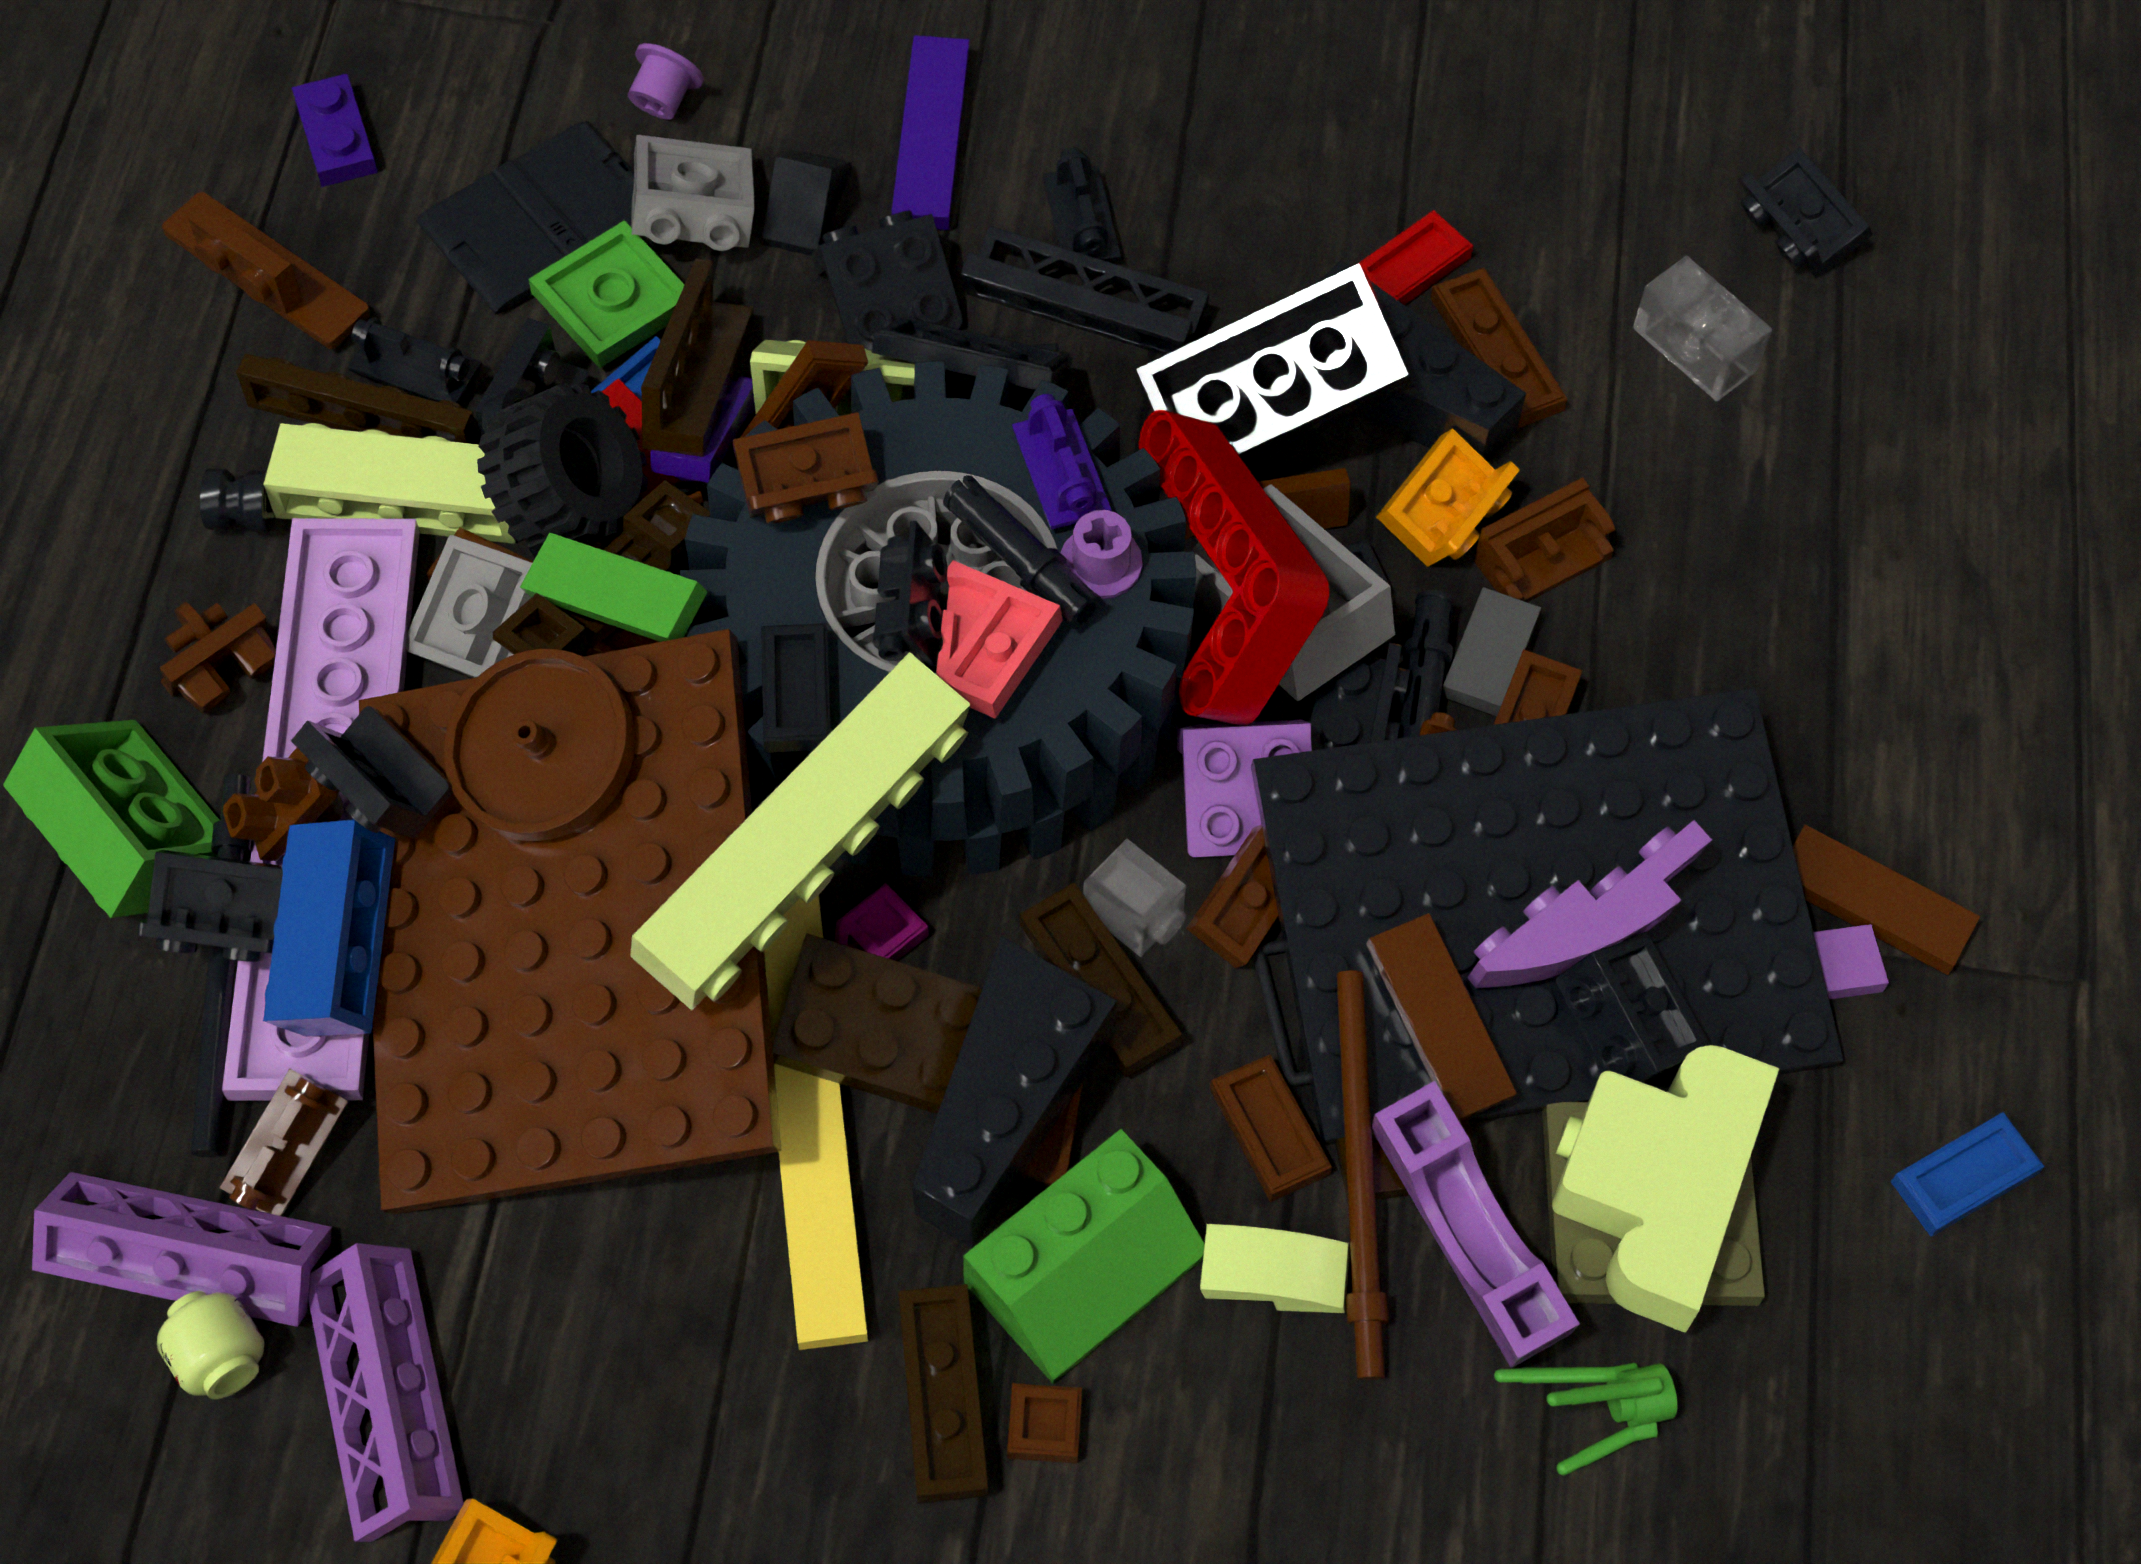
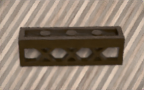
M695 259L642 383V449L704 456L753 330L754 307L713 302V261Z

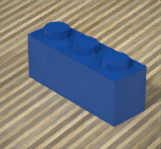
M356 820L289 825L286 853L282 862L283 876L278 913L274 923V943L269 981L265 990L264 1022L305 1037L371 1033L395 838L381 831L374 833L363 827Z

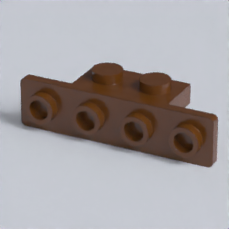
M205 192L196 193L162 224L165 236L200 259L210 270L226 277L243 289L252 299L263 303L328 349H335L352 333L358 320L362 319L365 321L370 316L367 303Z

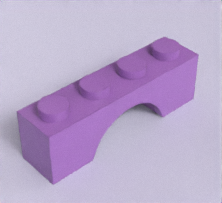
M1433 1081L1376 1113L1372 1124L1373 1134L1510 1367H1515L1571 1335L1579 1325L1578 1320L1544 1263L1526 1247L1498 1205L1477 1163L1469 1137L1436 1082Z

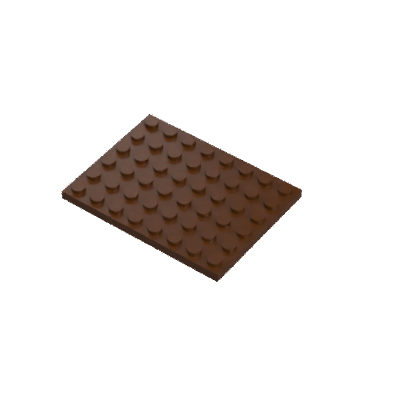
M730 629L584 657L604 671L625 695L634 718L636 736L632 766L623 787L611 804L597 818L584 827L565 836L542 841L510 838L493 831L473 817L459 803L453 793L415 839L384 828L380 829L381 832L395 838L373 1015L382 1211L395 1215L781 1151L764 951L760 952L753 946L736 964L742 969V972L733 985L716 1001H713L706 995L693 1010L688 1008L630 957L634 933L752 814L738 639ZM476 678L359 700V714L367 706L378 709L447 777L443 751L447 725L458 700Z

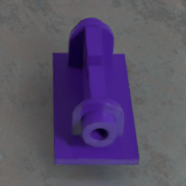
M1042 394L1034 398L1030 404L1031 411L1028 414V420L1012 424V429L1050 530L1075 524L1083 515L1094 510L1112 511L1073 409L1066 410L1063 402L1055 400L1052 394Z

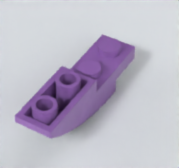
M1695 820L1677 834L1668 826L1640 849L1638 853L1645 861L1629 874L1619 866L1594 886L1590 893L1579 880L1562 894L1554 886L1550 887L1523 911L1530 919L1513 934H1510L1503 926L1475 949L1474 953L1480 960L1468 976L1469 981L1476 988L1512 986L1561 975L1592 952L1616 945L1645 931L1648 932L1667 918L1681 901L1666 883L1697 859L1712 839Z

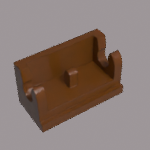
M1583 477L1482 528L1474 562L1497 592L1529 602L1612 558L1614 549L1605 535L1615 531V526L1608 513L1589 490L1590 486Z

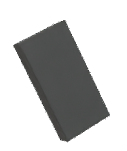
M1483 587L1443 684L1441 697L1497 716L1522 651L1527 648L1541 607Z

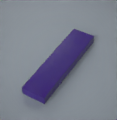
M917 35L913 37L891 215L912 210L915 219L932 214L936 229L949 230L969 61V39Z

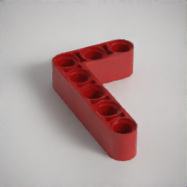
M1156 410L1148 416L1142 426L1139 437V450L1144 448L1153 457L1160 468V486L1169 498L1177 496L1183 508L1187 525L1233 590L1226 605L1184 671L1179 687L1180 704L1182 709L1190 716L1246 726L1259 716L1322 617L1328 604L1329 583L1324 572L1218 426L1212 422L1166 410Z

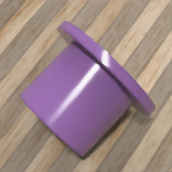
M640 44L635 52V56L642 66L628 92V98L634 105L650 115L667 120L673 119L686 90H694L701 87L704 81L703 74L693 63L670 49L655 44Z
M1094 510L1083 515L1076 522L1073 535L1064 543L1061 554L1067 558L1065 565L1102 599L1115 598L1128 592L1138 582L1143 568L1141 550L1131 536L1129 524L1122 516L1108 510Z

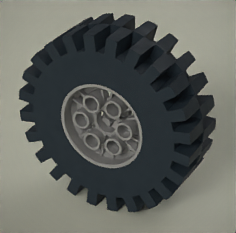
M929 361L915 363L914 399L896 402L891 401L880 368L851 375L852 413L859 412L872 470L876 469L879 483L874 491L865 492L867 502L845 509L830 510L828 501L803 506V517L787 522L767 524L765 515L750 518L739 470L724 463L720 464L707 484L710 517L693 514L685 537L689 570H680V576L697 581L708 591L686 632V637L730 629L738 639L751 802L755 806L766 799L812 752L765 753L763 743L761 626L827 623L832 732L901 661H887L879 657V649L873 645L874 626L853 638H850L844 629L875 622L876 603L899 599V596L883 599L877 592L878 588L871 589L869 587L874 583H878L880 550L887 545L888 539L893 536L909 538L911 521H917L932 541L942 547L946 556L947 566L954 560L1025 590L1020 585L1022 579L980 540L963 521L950 512L943 505V499L954 482L959 479L963 483L964 476L972 475L986 492L1024 525L1039 542H1042L1047 548H1056L1061 553L1064 543L1073 535L1076 523L1050 530L1013 432L1012 424L1028 420V414L1031 411V401L1042 394H1052L1055 400L1063 402L1066 410H1068L1067 390L1041 380L1021 412L1010 408L1008 369L979 364L970 399L947 398L944 362ZM819 388L793 400L794 426L839 416ZM1097 408L1079 427L1112 512L1119 514L1127 521L1131 528V536L1141 550L1143 568L1138 582L1122 595L1111 599H1102V606L1096 616L1088 624L1083 622L1082 627L1079 629H1073L1063 619L996 719L969 707L963 729L968 732V735L959 748L943 763L934 757L919 773L924 778V781L910 800L900 809H897L890 803L874 820L880 826L867 845L855 856H852L845 850L839 856V859L867 867L879 836L896 837L902 874L932 877L936 841L962 840L969 875L998 871L1002 833L1018 830L1033 860L1047 856L1061 849L1066 810L1070 809L1092 831L1114 814L1118 779L1139 790L1154 770L1158 737L1170 741L1180 715L1179 687L1184 671L1189 664L1192 639L1196 561L1194 551L1184 552L1186 518L1177 496L1159 501V466L1144 448L1120 460V424L1102 410ZM764 420L746 436L777 429ZM947 578L944 582H941L939 606L942 615L943 610L947 609L949 591ZM942 636L937 639L935 665H933L937 667L938 653L942 650L943 646ZM915 650L905 652V656L910 652L923 664L925 663Z

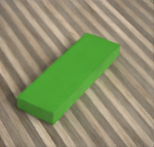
M550 532L520 586L530 597L538 593L555 606L659 642L685 636L708 592L697 581Z

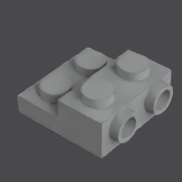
M643 135L636 136L632 197L633 235L646 236L659 244H668L675 240L702 242L719 251L729 250L734 246L749 247L754 214L752 154L750 148Z
M450 534L407 632L405 651L471 678L478 677L493 664L514 655L493 640V631L531 598L520 586L533 563Z

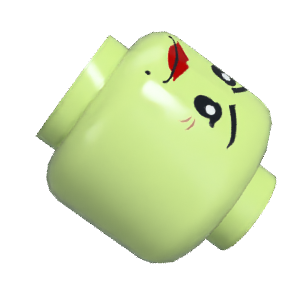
M194 1291L179 1298L170 1306L167 1311L169 1318L158 1332L157 1348L183 1390L191 1395H207L211 1399H221L238 1392L255 1378L259 1372L258 1362L264 1352V1339L242 1303L234 1295L221 1292L206 1295L204 1291Z

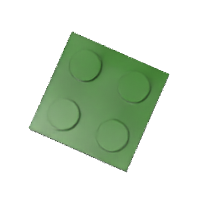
M625 220L528 279L533 296L599 368L667 327L684 287V283L641 237L632 234V228Z

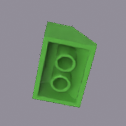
M136 720L35 727L3 784L22 808L26 817L40 830L57 851L60 859L69 866L94 897L95 902L104 909L110 918L148 913L155 853L157 851L169 850L217 857L211 851L213 824L220 820Z
M1120 1129L963 1256L964 1284L968 1285L969 1290L1051 1383L1054 1384L1203 1260L1205 1244L1168 1179L1127 1134Z

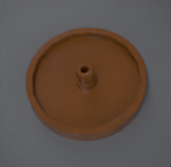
M534 649L520 652L500 660L482 672L458 700L449 719L444 739V766L447 779L452 785L454 795L466 811L499 834L526 841H542L565 836L597 818L611 804L623 787L635 753L634 718L629 703L618 685L588 659L575 653L558 649Z

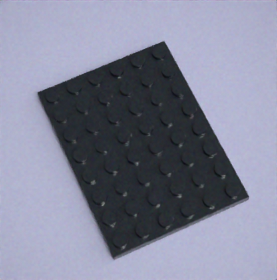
M1755 688L1253 759L1251 772L1322 1145L1333 1144L1338 1138L1345 1137L1337 994L1338 972L1349 970L1363 972L1371 1127L1376 1113L1432 1083L1366 945L1369 938L1427 913L1430 914L1517 1093L1512 1099L1469 1117L1470 1122L1541 1112L1548 1104L1589 1102L1596 1083L1604 1070L1600 1066L1594 1051L1557 986L1556 979L1560 975L1512 986L1476 988L1468 979V976L1480 960L1474 951L1501 927L1504 926L1510 934H1513L1530 920L1523 911L1550 887L1554 886L1562 894L1579 880L1590 893L1594 886L1617 867L1621 866L1629 874L1645 861L1638 852L1664 828L1669 826L1677 834L1693 820L1696 821L1712 841L1697 859L1666 883L1681 901L1667 918L1647 933L1709 1044L1732 1050L1779 1068L1777 1075L1833 1067L1843 1061ZM1680 1066L1655 1076L1644 1084L1668 1092Z

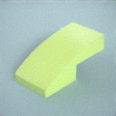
M1207 1224L1200 1290L1205 1299L1273 1301L1277 1311L1345 1313L1350 1246L1349 1243L1297 1232L1248 1226Z

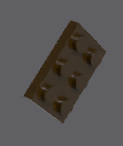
M806 933L772 1043L774 1064L938 1114L982 988Z

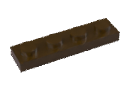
M245 353L236 371L247 405L251 408L309 423L321 424L338 430L357 432L380 430L394 436L422 439L428 436L445 438L450 442L478 445L480 443L473 412L452 401L440 400L436 402L408 395L403 390L393 386L376 387L353 381L338 372L328 371L321 373L301 368L278 357L266 359Z

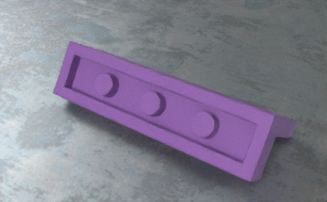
M70 1172L34 1210L32 1270L174 1301L194 1291H204L206 1295L216 1292L230 1293L242 1303L250 1317L298 1326L308 1312L310 1271L330 1246L332 1227ZM76 1199H80L99 1204L86 1206L73 1202ZM150 1215H156V1216H161V1217H165V1218H160V1219H155V1220H153V1219H148V1218H143V1217H145V1216H150ZM223 1229L231 1232L219 1234L210 1232V1230ZM285 1242L289 1244L299 1245L301 1247L299 1250H295L286 1247L276 1246L274 1244Z
M356 1243L310 1274L308 1301L354 1541L373 1542L408 1520L448 1521L458 1515L464 1503L411 1250L408 1248ZM344 1279L346 1298L341 1313L338 1315L332 1286ZM354 1342L357 1345L359 1363L352 1380L349 1378L347 1359ZM367 1408L370 1411L373 1427L365 1446L362 1444L359 1427ZM380 1475L383 1477L388 1507L376 1514L372 1494Z

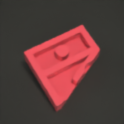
M953 560L947 570L949 591L947 609L943 610L941 635L943 646L942 650L938 653L936 675L971 704L970 708L996 719L1062 623L1061 607L1056 603Z

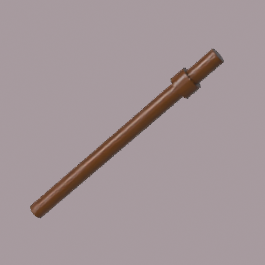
M1349 970L1337 973L1353 1293L1346 1295L1347 1324L1354 1325L1357 1379L1379 1380L1385 1378L1382 1324L1389 1322L1387 1293L1380 1292L1364 977L1361 971Z

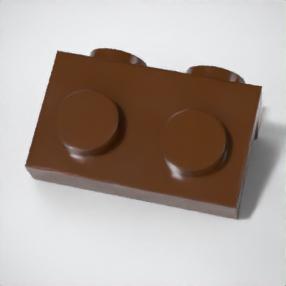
M859 412L733 439L732 442L749 516L753 518L765 515L767 524L782 523L803 517V506L828 501L830 510L845 509L867 502L865 492L874 491L879 483L876 469L872 470Z

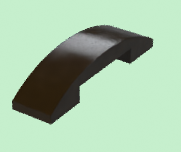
M664 480L623 516V532L603 550L673 573L687 556L685 537L692 515L710 517V511ZM536 593L493 631V640L512 654L534 649H558L581 656L613 633L618 627L555 606Z

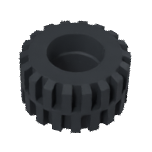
M564 383L502 409L500 414L492 417L487 424L489 432L483 434L480 439L479 448L484 452V457L477 459L478 473L483 474L486 484L481 486L485 499L491 498L495 506L491 512L498 523L505 521L509 525V535L516 541L526 538L528 548L539 552L549 532L583 544H589L618 533L619 530L623 529V516L642 500L640 493L647 491L648 478L642 471V467L647 466L645 452L639 451L636 442L640 440L635 427L630 429L625 422L627 417L625 412L619 406L612 408L609 397L599 390L591 393L588 385L577 383L569 386L568 383Z

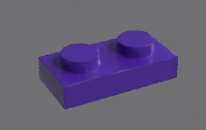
M347 73L291 87L321 187L378 173Z

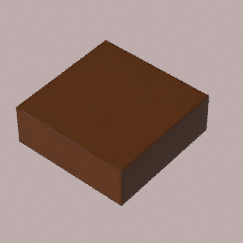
M1012 1383L1007 1459L1077 1463L1082 1388Z

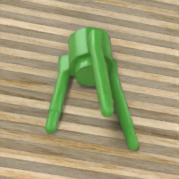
M1635 1362L1614 1367H1528L1498 1369L1494 1373L1495 1380L1501 1383H1607L1548 1394L1547 1402L1551 1406L1607 1401L1613 1419L1617 1423L1625 1421L1628 1423L1627 1428L1559 1462L1557 1472L1560 1475H1567L1583 1466H1587L1635 1441L1657 1437L1656 1422L1673 1419L1677 1413V1397L1673 1380L1667 1368L1661 1363L1639 1368Z

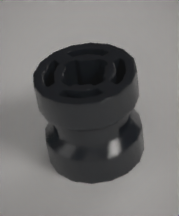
M208 468L205 470L200 487V512L204 527L207 530H227L236 521L238 525H244L250 531L269 532L272 530L275 514L263 485L267 470H250L245 476L239 475L236 478L227 469Z

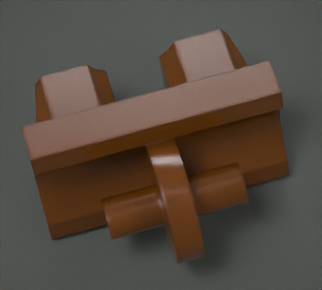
M187 602L174 609L182 626L164 638L166 643L174 653H177L193 641L195 644L160 667V671L164 676L161 679V683L172 697L181 693L188 702L202 714H205L230 695V688L215 671L216 667L233 656L251 680L274 667L276 649L266 633V616L256 603H253L212 632V628L228 618L218 603H215L201 614H198Z
M298 748L288 758L268 756L256 769L254 782L257 792L254 795L234 793L223 805V814L230 836L235 839L254 840L260 860L278 861L286 852L289 825L339 821L343 815L344 807L339 795L340 790L332 791L315 780L304 767L309 759Z

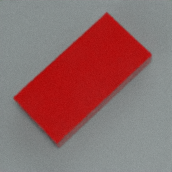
M1433 210L1358 264L1361 265L1371 282L1403 305H1406L1469 260L1474 245Z

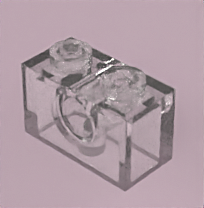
M1687 255L1645 286L1633 326L1634 330L1716 401H1719L1758 370L1772 332L1770 326Z

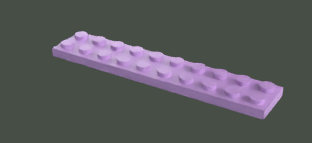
M292 518L263 761L268 756L288 758L297 748L291 740L307 720L343 734L359 715V700L404 691L408 652L405 651L406 635L411 625L420 535L416 519ZM340 791L339 795L343 801L344 812L339 821L354 820L345 809L350 800ZM253 840L251 862L282 866L285 853L278 861L260 860L255 841ZM264 953V960L261 962L238 961L222 1087L227 1100H271L289 1068L346 1100H363L369 1033L305 1037L264 1022L265 990L269 981L272 953Z

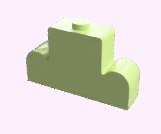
M1712 1045L1698 1047L1686 1056L1668 1092L1618 1073L1605 1071L1600 1075L1582 1120L1571 1115L1569 1116L1556 1154L1566 1157L1568 1160L1555 1193L1552 1208L1555 1213L1622 1239L1606 1272L1608 1291L1617 1304L1633 1313L1679 1331L1687 1332L1700 1310L1779 1068L1723 1047Z

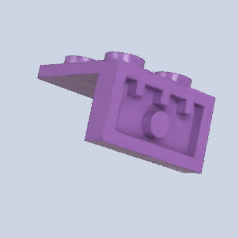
M1296 719L1256 721L1246 726L1232 723L1176 725L1177 751L1183 754L1188 854L1192 857L1235 855L1251 830L1261 825L1251 772L1253 759L1312 751L1311 724L1309 722Z

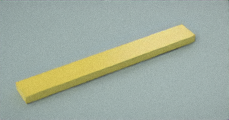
M819 895L808 904L799 898L783 915L788 920L785 929L764 950L772 1043L806 933L823 938ZM774 1064L781 1140L779 1161L799 1350L868 1342L840 1084Z

